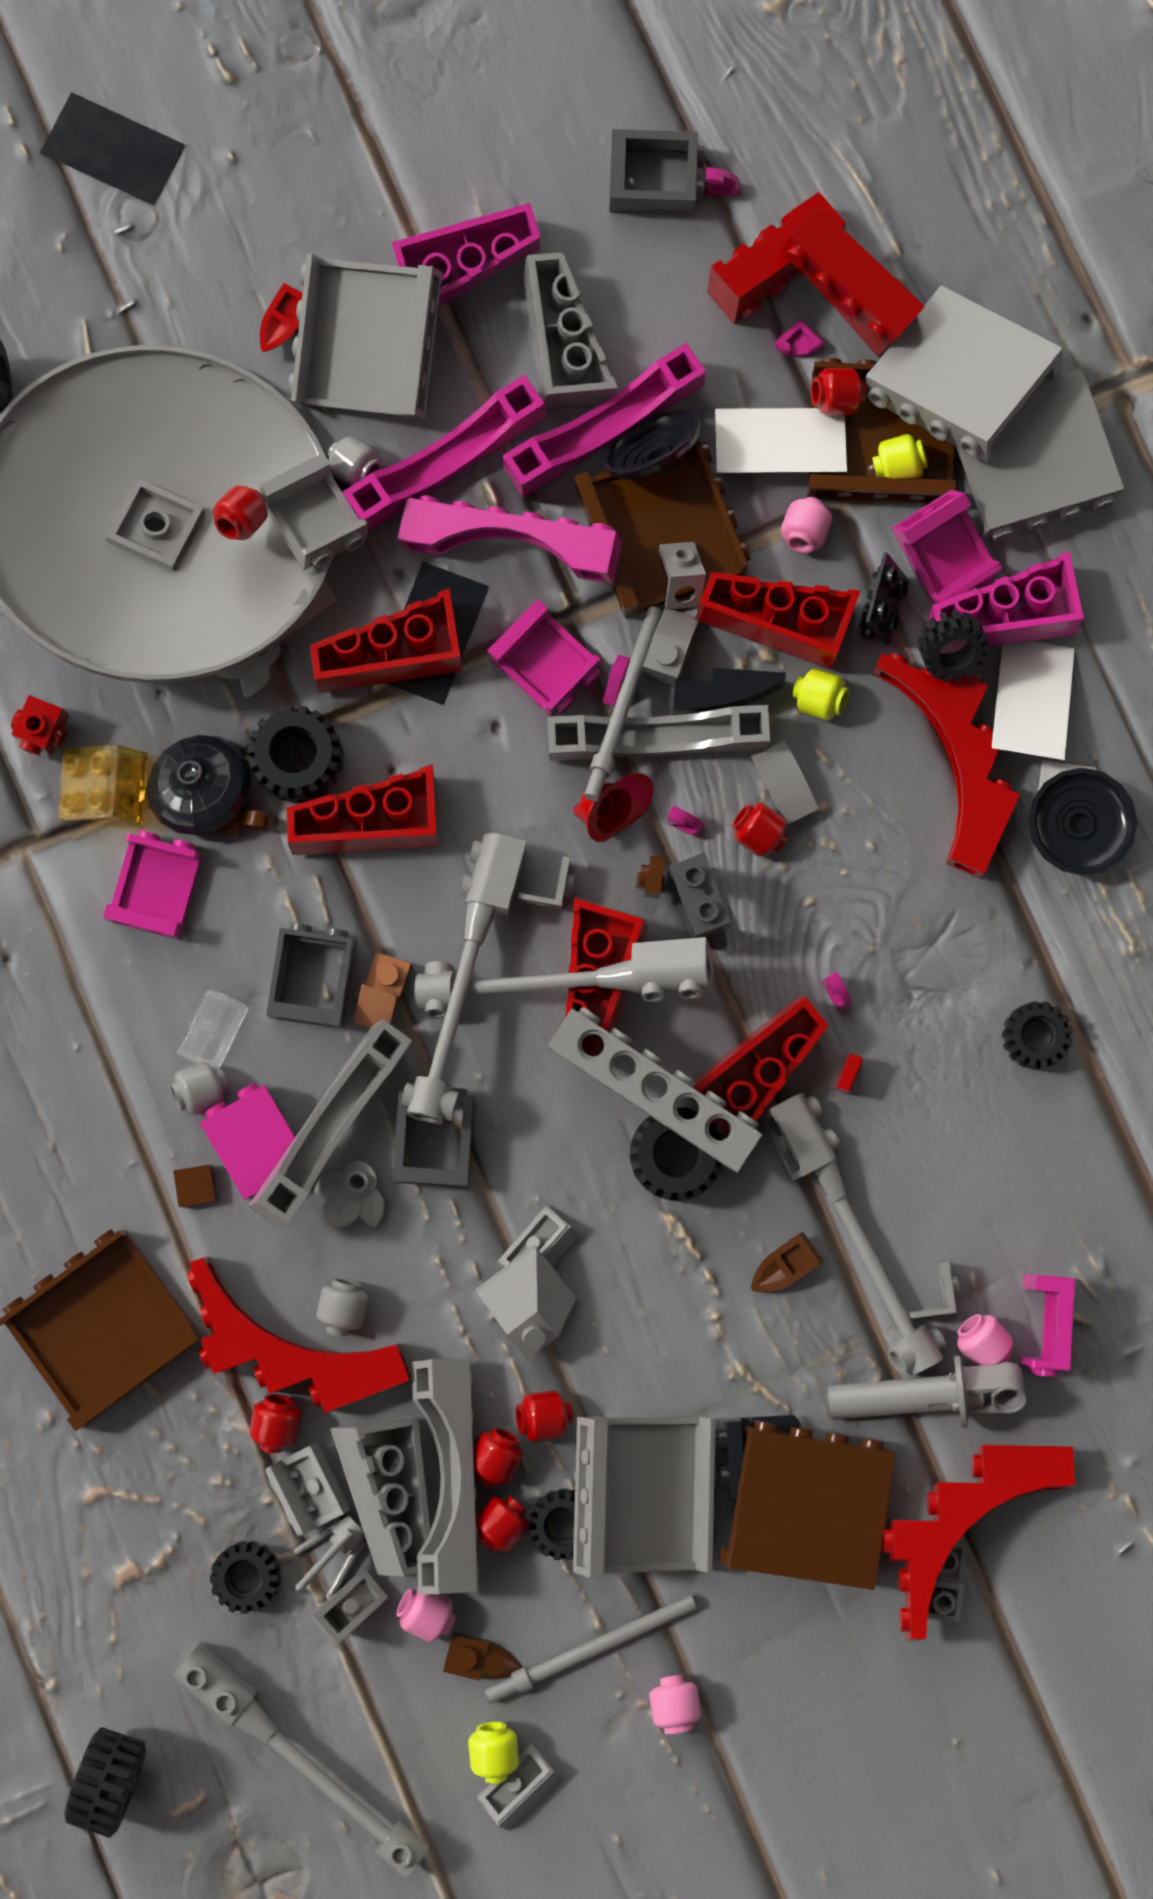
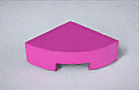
M707 167L705 194L740 195V179L729 171Z
M799 319L774 343V348L788 356L807 357L822 350L825 343Z
M617 655L609 674L603 703L615 706L630 663L629 657Z
M674 805L672 806L667 818V825L693 837L700 838L705 827L703 822L690 813Z
M838 972L826 977L822 981V985L837 1011L841 1013L852 1007L850 996Z

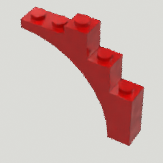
M882 653L872 675L897 688L918 706L936 729L950 759L956 781L958 811L955 836L945 864L979 879L986 872L1020 796L1019 793L1012 791L1013 786L1003 780L993 778L992 781L987 780L999 749L992 748V728L982 724H977L976 727L971 725L988 685L982 683V678L975 673L969 679L966 674L961 675L962 681L955 682L953 676H951L949 683L943 682L941 676L938 680L935 679L931 672L928 673L926 668H923L921 671L909 666V661L898 654L890 653L887 656Z
M202 1257L189 1262L191 1271L187 1272L190 1286L194 1293L200 1292L205 1305L200 1307L202 1319L207 1328L212 1327L215 1333L202 1338L203 1346L199 1348L200 1358L206 1369L211 1368L213 1375L256 1358L258 1366L254 1367V1373L261 1388L267 1387L270 1394L312 1378L314 1384L309 1386L312 1400L316 1407L322 1406L324 1413L407 1382L412 1378L399 1343L372 1351L339 1353L315 1350L287 1341L259 1325L237 1305L220 1282L209 1257Z
M981 1445L977 1449V1454H972L971 1474L972 1477L978 1478V1483L937 1482L933 1486V1492L927 1493L928 1515H934V1521L892 1520L889 1523V1529H884L882 1547L883 1553H889V1562L904 1563L905 1569H899L898 1572L899 1592H905V1608H900L899 1629L900 1632H906V1641H923L927 1639L928 1611L936 1579L950 1551L969 1527L987 1512L1011 1499L1038 1491L1069 1489L1075 1485L1073 1446Z

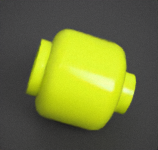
M910 434L882 441L878 447L879 456L873 457L877 477L920 479L924 473L923 469L929 467L922 440H915Z
M813 668L808 671L805 677H798L793 688V697L797 698L798 710L801 713L829 721L836 715L840 716L844 712L850 690L845 687V681L841 676Z
M487 1722L477 1726L476 1732L471 1734L468 1741L471 1771L476 1776L485 1778L487 1783L495 1784L506 1781L508 1775L519 1767L516 1733L512 1729L507 1728L503 1722Z

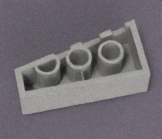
M563 252L527 255L523 268V278L539 393L545 403V408L605 402L616 394L618 387L606 365V357L593 333V325L580 301V293Z
M390 1417L330 1428L377 1574L400 1577L418 1574L417 1554L427 1540L431 1530L418 1417Z

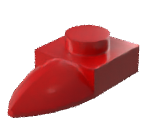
M284 282L266 310L261 322L259 340L262 352L277 348L294 333L298 334L299 331L296 310L298 302L302 300L303 293Z

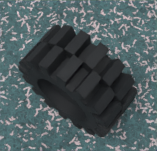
M958 610L952 611L951 617H947L946 612L939 614L941 620L938 622L934 618L930 619L928 622L931 628L929 629L924 626L921 630L923 637H918V649L928 673L931 672L932 676L937 680L941 676L943 682L948 683L951 676L954 677L955 682L962 681L961 675L966 674L968 679L973 677L972 669L975 668L977 671H980L983 668L981 661L987 662L989 658L987 652L990 651L988 639L979 620L975 616L972 618L970 613L965 611L961 617ZM963 639L967 641L965 646L955 653L943 654L940 652L947 643L953 640Z
M1034 1001L1020 1006L1010 1014V1017L1004 1023L1005 1029L1002 1031V1038L1005 1039L1003 1047L1005 1050L1008 1049L1010 1053L1008 1056L1012 1061H1018V1065L1022 1067L1027 1066L1030 1069H1039L1052 1066L1060 1062L1059 1060L1067 1055L1068 1047L1072 1046L1073 1039H1070V1034L1073 1033V1028L1069 1027L1067 1023L1070 1021L1068 1016H1063L1061 1014L1062 1009L1058 1006L1053 1007L1050 1005L1051 1003L1045 1001L1042 1003ZM1032 1021L1042 1022L1050 1030L1051 1039L1044 1049H1033L1024 1040V1029Z
M566 1489L552 1490L547 1492L545 1496L540 1497L532 1508L529 1519L530 1537H532L534 1546L539 1548L544 1556L553 1557V1560L560 1561V1559L573 1560L574 1535L567 1539L554 1537L549 1531L548 1520L558 1510H567L574 1514L575 1491H567Z
M241 1541L229 1546L217 1557L211 1568L213 1571L210 1576V1583L213 1584L211 1589L213 1596L217 1595L219 1598L218 1603L221 1606L225 1604L229 1607L228 1611L233 1613L241 1611L240 1614H247L249 1611L256 1612L274 1597L280 1585L281 1578L279 1573L281 1568L280 1564L277 1565L276 1563L277 1557L274 1553L271 1554L268 1551L267 1546L264 1544L262 1546L257 1545L256 1541H250L249 1543ZM243 1562L253 1564L260 1574L258 1586L248 1592L237 1589L231 1579L233 1568Z

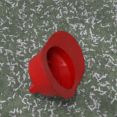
M643 773L629 774L614 783L604 782L598 801L586 799L584 792L580 802L573 808V812L587 826V832L592 840L597 843L605 842L643 816L650 806L653 797V784L650 778Z

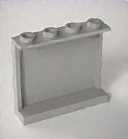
M307 254V261L301 268L300 276L301 283L304 286L302 300L298 302L296 310L299 331L298 337H295L292 346L295 367L294 373L290 375L288 381L291 401L307 406L425 419L442 272L433 266L418 265V268L324 259L313 254Z
M941 285L924 305L925 308L893 342L866 375L867 398L875 406L887 408L898 414L908 424H916L924 428L936 439L946 440L959 447L967 456L977 457L987 463L990 460L991 444L1045 377L1054 380L1062 370L1063 348Z
M1082 368L1059 374L1054 380L1045 378L991 444L990 460L987 463L977 457L967 456L957 447L984 525L983 531L979 534L981 539L993 536L995 541L1013 535L1015 533L1014 529L1026 526L1027 530H1034L1048 524L1047 519L1060 516L1061 520H1067L1081 514V509L1093 506L1094 510L1104 509L1115 503L1114 499L1124 490Z
M703 1416L577 1417L573 1573L589 1578L604 1577V1573L698 1570L712 1573V1561L716 1553L713 1542V1523L716 1519L714 1484L717 1480L715 1446L718 1442L715 1418Z

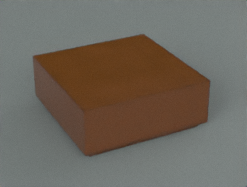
M211 1164L173 1170L179 1207L217 1201Z

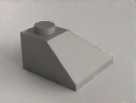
M535 1244L475 1289L480 1299L527 1360L559 1336L576 1300L575 1295Z

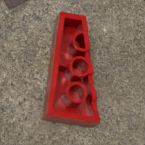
M817 192L785 214L780 222L782 226L779 228L775 225H769L762 230L750 248L743 243L732 252L733 256L727 264H724L720 259L711 265L707 293L734 324L743 317L745 320L753 317L761 309V303L770 295L776 298L783 293L789 286L788 281L795 275H805L800 268L794 266L788 260L786 252L782 247L818 205L845 230L847 223L820 192Z
M819 205L782 247L786 252L788 260L794 266L801 269L877 357L901 335L925 308L913 294Z
M711 572L700 600L695 620L831 670L861 590L847 589V591L831 590L829 586L815 585L814 587L792 585L793 582L779 580L778 583L759 581V578Z
M450 589L437 593L438 596L421 602L419 600L409 604L406 609L386 616L385 614L373 619L372 623L355 629L353 627L311 644L310 651L314 679L319 693L463 671Z
M433 764L421 767L416 772L405 775L401 773L388 777V780L379 783L353 787V790L335 796L330 794L287 807V839L292 855L438 847L436 785Z
M574 898L573 929L571 930L570 943L571 957L568 973L597 971V969L631 960L632 943L644 942L648 929L646 921L643 918ZM599 986L568 988L565 1018L571 1009L579 1013L583 1007L601 1019L598 1026L611 1033L613 1028L616 1027L627 991L601 988ZM589 1035L582 1041V1050L588 1056H598L604 1049L602 1039L596 1035Z
M797 996L694 1080L695 1084L692 1088L704 1096L710 1091L726 1101L727 1104L724 1109L737 1117L739 1112H742L757 1121L763 1114L766 1106L775 1094L781 1090L788 1077L806 1057L829 1025L806 996ZM721 1118L714 1119L712 1121L722 1136L726 1138L729 1134L728 1123Z

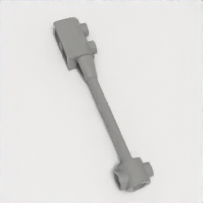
M496 833L484 834L482 842L474 840L469 862L476 863L473 876L464 875L460 889V896L467 897L465 901V946L428 1077H416L414 1085L406 1083L401 1100V1105L408 1106L406 1114L414 1119L432 1124H443V1120L452 1121L459 1092L452 1091L453 1087L443 1081L479 947L482 946L494 916L508 919L526 853L527 841Z
M706 937L632 943L631 960L597 969V971L470 981L466 996L599 986L601 988L633 991L636 994H642V999L648 1002L662 1001L667 991H679V996L684 999H697L701 997L702 989L712 988L713 952ZM433 961L425 965V972L418 974L415 979L417 1006L421 1011L425 1010L427 1017L433 1019L445 1018L457 975L453 965L447 962Z
M801 1092L763 1112L760 1119L792 1180L794 1181L808 1175L826 1200L834 1206L901 1333V1336L892 1341L895 1346L888 1349V1357L892 1366L901 1375L908 1373L914 1375L922 1372L943 1359L940 1350L946 1346L945 1339L938 1329L932 1328L928 1330L926 1324L915 1328L845 1197L846 1192L836 1162L837 1157L834 1153L840 1147L839 1140L831 1129L823 1131L816 1118L822 1115V1109L817 1099L813 1096L805 1098Z
M200 1642L172 1675L178 1683L229 1727L232 1725L258 1741L270 1745L381 1842L375 1853L402 1877L406 1878L424 1857L429 1846L412 1829L407 1828L400 1821L390 1829L282 1736L253 1698L258 1691L203 1643Z

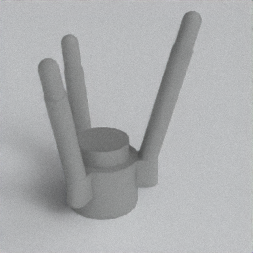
M347 1514L343 1519L340 1517L335 1518L327 1527L293 1550L294 1555H300L334 1533L329 1538L334 1545L296 1585L295 1590L297 1592H301L339 1551L346 1554L351 1550L327 1592L326 1599L328 1600L340 1588L357 1556L367 1546L364 1542L366 1537L362 1525L350 1514Z

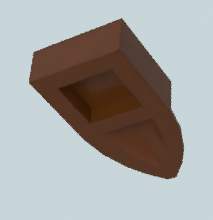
M801 1232L770 1253L762 1261L753 1277L751 1289L756 1292H773L784 1289L819 1267L824 1261L805 1233Z
M453 1632L443 1672L480 1681V1679L493 1680L509 1677L512 1672L521 1669L522 1666L509 1651L496 1643Z

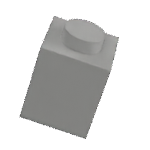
M666 607L664 608L643 665L642 676L674 686L675 680H679L698 624L695 617L672 609L668 610Z

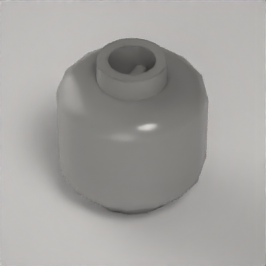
M346 436L340 441H336L328 451L332 476L349 487L369 474L382 469L379 451L356 436Z
M200 1062L177 1071L174 1082L170 1084V1089L179 1111L186 1110L188 1114L194 1116L222 1102L223 1091L228 1090V1085L221 1069L214 1071L209 1063Z
M333 1279L332 1284H327L322 1288L316 1318L320 1323L327 1326V1333L337 1336H348L349 1330H357L363 1326L368 1295L361 1290L362 1284L346 1279Z

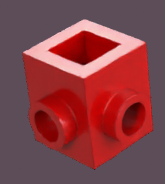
M28 695L23 709H18L13 716L11 722V729L13 731L11 735L21 742L19 748L28 753L40 756L41 751L53 755L55 748H60L65 741L68 731L65 726L70 715L63 708Z

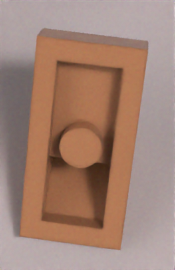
M376 952L365 985L362 984L353 1023L370 1028L376 1022L384 1019L392 1025L412 966L411 963Z

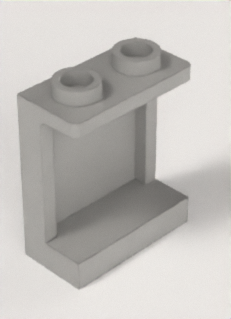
M324 452L260 484V494L263 496L267 506L269 517L304 571L312 566L319 568L326 565L333 559L334 555L344 550L348 552L359 548L367 539L369 524L365 518L359 520L330 475L331 463Z

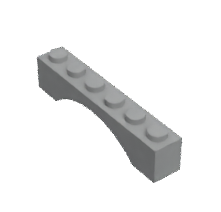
M768 705L735 706L673 716L626 717L613 758L766 749L770 743ZM590 715L547 717L550 761L593 759L595 754H599L611 717Z
M384 1019L370 1027L248 1205L251 1210L277 1228L289 1224L348 1128L394 1069L412 1042L410 1038Z
M430 1359L412 1362L413 1401L424 1415L433 1434L441 1475L440 1498L435 1520L427 1540L417 1554L418 1594L478 1592L479 1567L476 1556L478 1529L475 1524L477 1492L474 1486L472 1435L474 1413L471 1404L473 1376L470 1371V1359Z

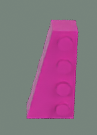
M527 203L392 242L397 266L418 268V265L433 266L442 272L439 308L525 258L527 255L539 250L541 237L531 203Z
M1070 551L1058 555L1056 559L1044 564L1038 563L1030 566L1026 571L1009 578L1005 576L997 579L993 584L977 590L975 588L932 605L927 624L930 629L928 621L932 618L937 622L940 621L939 614L946 612L947 617H951L954 610H958L961 617L964 611L968 612L972 618L975 616L979 620L990 647L1076 635L1084 620ZM963 639L953 640L947 643L940 652L943 654L957 652L965 646L967 641Z

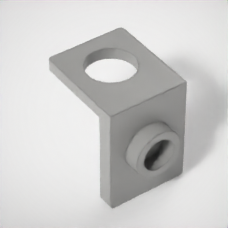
M695 543L660 544L659 553L669 578L665 600L666 609L698 607L703 595L706 573ZM683 587L695 589L689 598L678 599L675 597L676 592Z
M563 856L555 899L519 893L518 903L562 911L564 896L571 897L575 875L568 874L570 857Z
M937 1262L943 1307L906 1311L909 1318L956 1313L955 1299L960 1298V1288L957 1276H951L949 1262Z

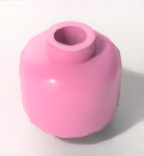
M808 497L793 501L787 509L781 526V535L787 546L799 553H810L820 549L828 537L832 525V514L824 506V503L817 498Z
M973 1315L964 1321L958 1329L957 1346L973 1366L1009 1362L1011 1359L1010 1352L1013 1348V1339L994 1316Z
M418 1587L414 1590L408 1589L405 1592L396 1613L397 1617L400 1618V1626L404 1631L426 1642L437 1640L441 1634L444 1636L448 1635L456 1618L455 1614L452 1613L453 1605L450 1597L444 1594H418Z
M682 1675L660 1678L661 1686L654 1687L649 1693L654 1725L664 1728V1734L694 1730V1723H697L702 1716L697 1685L692 1682H683Z

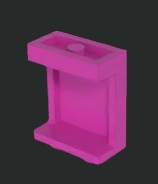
M952 489L891 528L929 602L934 604L965 593L973 587H981L988 584L994 579L993 574L1002 569L1000 562L990 557L966 510L971 506L966 494Z
M539 599L487 650L489 660L550 717L557 711L561 714L564 713L576 700L573 694L582 685L588 688L601 674L599 670L601 658L597 654L592 655L551 617L548 608Z
M139 830L138 835L127 833L125 839L128 842L127 851L112 904H106L103 918L111 923L180 940L203 856L194 850L195 844L174 839L172 845L159 841L160 835L152 832Z
M256 1082L237 1092L236 1094L239 1099L232 1104L226 1106L224 1101L206 1110L204 1113L207 1118L199 1122L244 1200L257 1194L296 1137L273 1099L268 1085L258 1087Z
M1023 1274V1289L1045 1291L1042 1354L1040 1357L1020 1356L1019 1364L1029 1366V1373L1059 1377V1370H1070L1075 1278Z

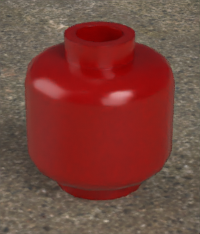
M825 368L812 381L811 401L813 406L818 407L823 415L850 416L857 412L860 403L865 402L867 386L853 368Z
M241 485L231 487L213 508L216 529L221 535L231 540L244 541L251 538L268 517V509L263 496L257 490Z
M762 802L752 806L750 804L745 805L737 814L732 824V828L735 829L734 839L758 857L766 856L771 851L778 853L788 839V835L785 834L786 819Z
M556 1390L526 1394L522 1398L521 1404L516 1405L515 1416L518 1431L521 1435L525 1434L527 1439L534 1443L562 1438L566 1433L567 1424H572L573 1411L570 1402H564L561 1394Z
M280 1394L266 1395L264 1400H260L253 1407L249 1430L250 1438L259 1444L260 1449L264 1452L273 1454L282 1452L283 1448L291 1447L297 1441L301 1410L294 1404V1400L288 1396Z
M501 1428L482 1432L473 1447L474 1479L487 1487H493L494 1484L509 1483L523 1458V1451L519 1446L520 1440L512 1433Z
M511 1495L507 1500L498 1496L492 1497L475 1517V1524L478 1529L477 1540L495 1554L499 1550L510 1552L529 1528V1523L523 1516L527 1509Z

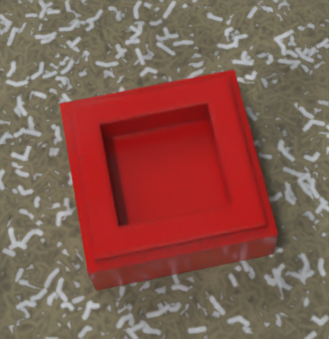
M853 1053L846 1056L833 1087L834 1090L844 1094L851 1091L864 1061L862 1057Z

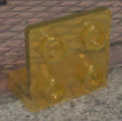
M121 745L65 749L62 762L59 820L68 822L108 819L129 825H142L147 753Z

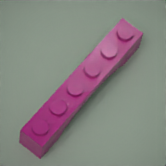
M686 342L654 362L629 385L596 408L561 427L533 436L502 455L504 470L522 498L704 387L706 371Z
M524 374L496 392L468 419L435 443L401 462L369 474L342 493L359 520L362 518L366 519L369 524V532L405 508L407 498L419 499L420 496L430 493L544 419L545 403Z
M425 495L420 496L419 499H406L397 538L406 550L441 556L455 547L477 540L492 538L516 539L534 544L552 553L564 562L579 579L609 584L614 583L623 542L617 531H614V528L609 525L594 523L592 527L581 526L577 521L569 518H558L557 522L544 520L543 516L532 512H523L522 516L509 514L508 510L494 506L488 507V510L475 509L474 505L463 501H454L453 505L440 503L439 499Z

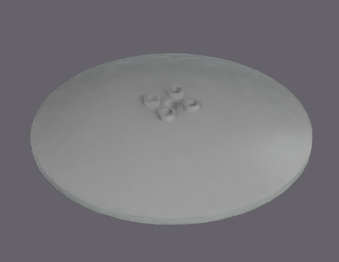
M163 345L117 347L79 357L49 371L18 394L0 414V609L20 631L50 654L80 669L113 679L141 683H172L215 675L243 664L275 644L297 624L320 591L331 561L322 567L316 568L312 566L304 571L269 515L264 524L251 538L244 541L228 539L216 529L213 508L231 487L236 485L247 486L260 493L261 483L323 453L324 451L317 437L293 405L268 383L232 362L191 349ZM157 518L165 523V527L161 531L152 532L145 527L146 522Z

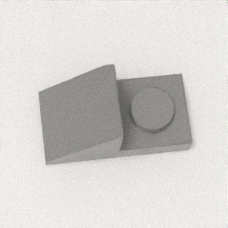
M364 1568L332 1597L322 1603L312 1614L311 1618L330 1642L337 1646L376 1610L388 1596Z

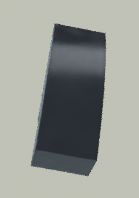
M713 668L710 682L675 680L672 716L748 705L781 689L785 682L786 673Z

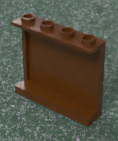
M837 358L822 359L820 362H814L811 384L813 379L818 377L819 373L825 368H853L858 372L861 380H864L866 383V375L877 361L864 359L856 363H842ZM866 396L865 402L860 403L856 413L845 416L847 472H808L807 498L929 504L949 490H955L956 480H953L954 445L946 440L936 439L929 431L916 424H908L898 414L887 408L875 406ZM810 398V408H818L813 406ZM905 434L912 435L915 440H922L929 466L923 469L922 478L877 477L873 457L879 456L878 447L882 441Z
M698 438L690 451L675 463L673 469L663 475H650L648 477L627 480L615 478L607 471L590 477L587 471L574 476V487L589 527H592L594 523L609 525L614 528V531H617L623 542L614 583L611 585L624 618L648 610L651 606L656 607L665 603L669 578L659 553L660 544L695 543L706 573L704 589L711 572L740 576L746 574L747 562L751 561L750 553L745 541L739 542L734 529L738 528L737 519L731 507L726 509L721 496L725 495V489L719 474L714 476L712 474L709 463L713 460L706 441L701 443ZM683 587L676 592L675 597L687 596L694 593L695 589Z
M111 1229L94 1241V1244L97 1246L87 1255H84L81 1251L63 1264L66 1268L64 1272L56 1278L50 1274L33 1286L36 1291L25 1301L22 1297H18L3 1308L6 1315L0 1318V1326H7L69 1413L70 1417L67 1420L75 1431L84 1428L203 1338L126 1230L115 1233Z
M755 1421L754 1427L742 1425V1432L747 1433V1440L729 1548L722 1547L719 1562L731 1569L874 1590L896 1453L885 1449V1442L874 1439L862 1438L861 1444L848 1442L849 1436L827 1432L826 1439L813 1437V1430L791 1426L790 1433L777 1431V1424L764 1421Z

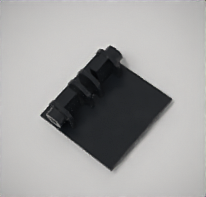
M884 552L881 565L878 567L877 572H873L869 587L870 592L867 594V598L871 600V603L868 602L864 605V608L868 611H863L859 629L862 630L861 637L873 640L877 634L886 645H890L892 634H896L899 627L900 616L898 610L901 600H904L908 593V579L891 556Z

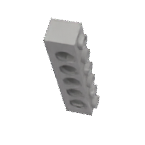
M582 1007L579 1013L574 1009L570 1010L548 1043V1049L732 1171L738 1173L762 1136L760 1132L755 1130L759 1123L742 1112H739L737 1117L724 1109L727 1104L726 1101L710 1091L705 1096L692 1088L695 1081L679 1070H676L673 1075L661 1068L664 1062L661 1058L647 1049L640 1054L629 1046L632 1039L613 1028L611 1033L598 1026L601 1019ZM589 1035H596L603 1041L604 1049L598 1056H588L582 1050V1041ZM620 1056H628L635 1063V1071L629 1077H620L614 1071V1061ZM660 1077L665 1081L667 1089L664 1096L655 1099L646 1093L645 1084L649 1078ZM685 1097L692 1098L698 1106L696 1116L690 1120L683 1119L677 1112L678 1102ZM716 1118L725 1120L729 1125L728 1136L720 1141L713 1139L709 1134V1125Z

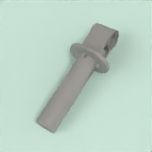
M960 1355L954 1356L956 1373H950L947 1376L829 1385L831 1420L942 1410H953L956 1412L960 1410L962 1428H968L969 1415L1009 1414L1018 1412L1025 1406L1026 1394L1023 1372L1018 1365L1011 1362L964 1367Z

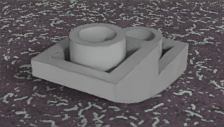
M782 740L751 755L764 789L769 790L778 814L786 819L787 825L818 810L809 785L785 741Z
M960 1539L950 1551L936 1579L929 1605L928 1618L960 1622L965 1588L963 1577L968 1550L967 1540Z

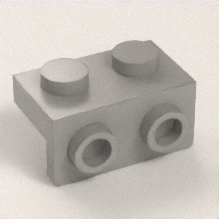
M318 1442L266 1468L270 1486L277 1494L286 1512L287 1521L294 1528L298 1537L351 1510Z

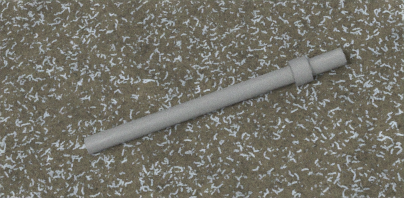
M651 606L647 610L599 754L594 755L589 770L592 774L584 797L590 801L599 800L605 779L611 776L615 764L613 755L637 688L653 635L662 611L657 607Z
M692 1595L684 1597L528 1670L523 1667L512 1672L511 1678L485 1689L490 1704L515 1692L523 1694L533 1689V1684L696 1610L697 1606Z

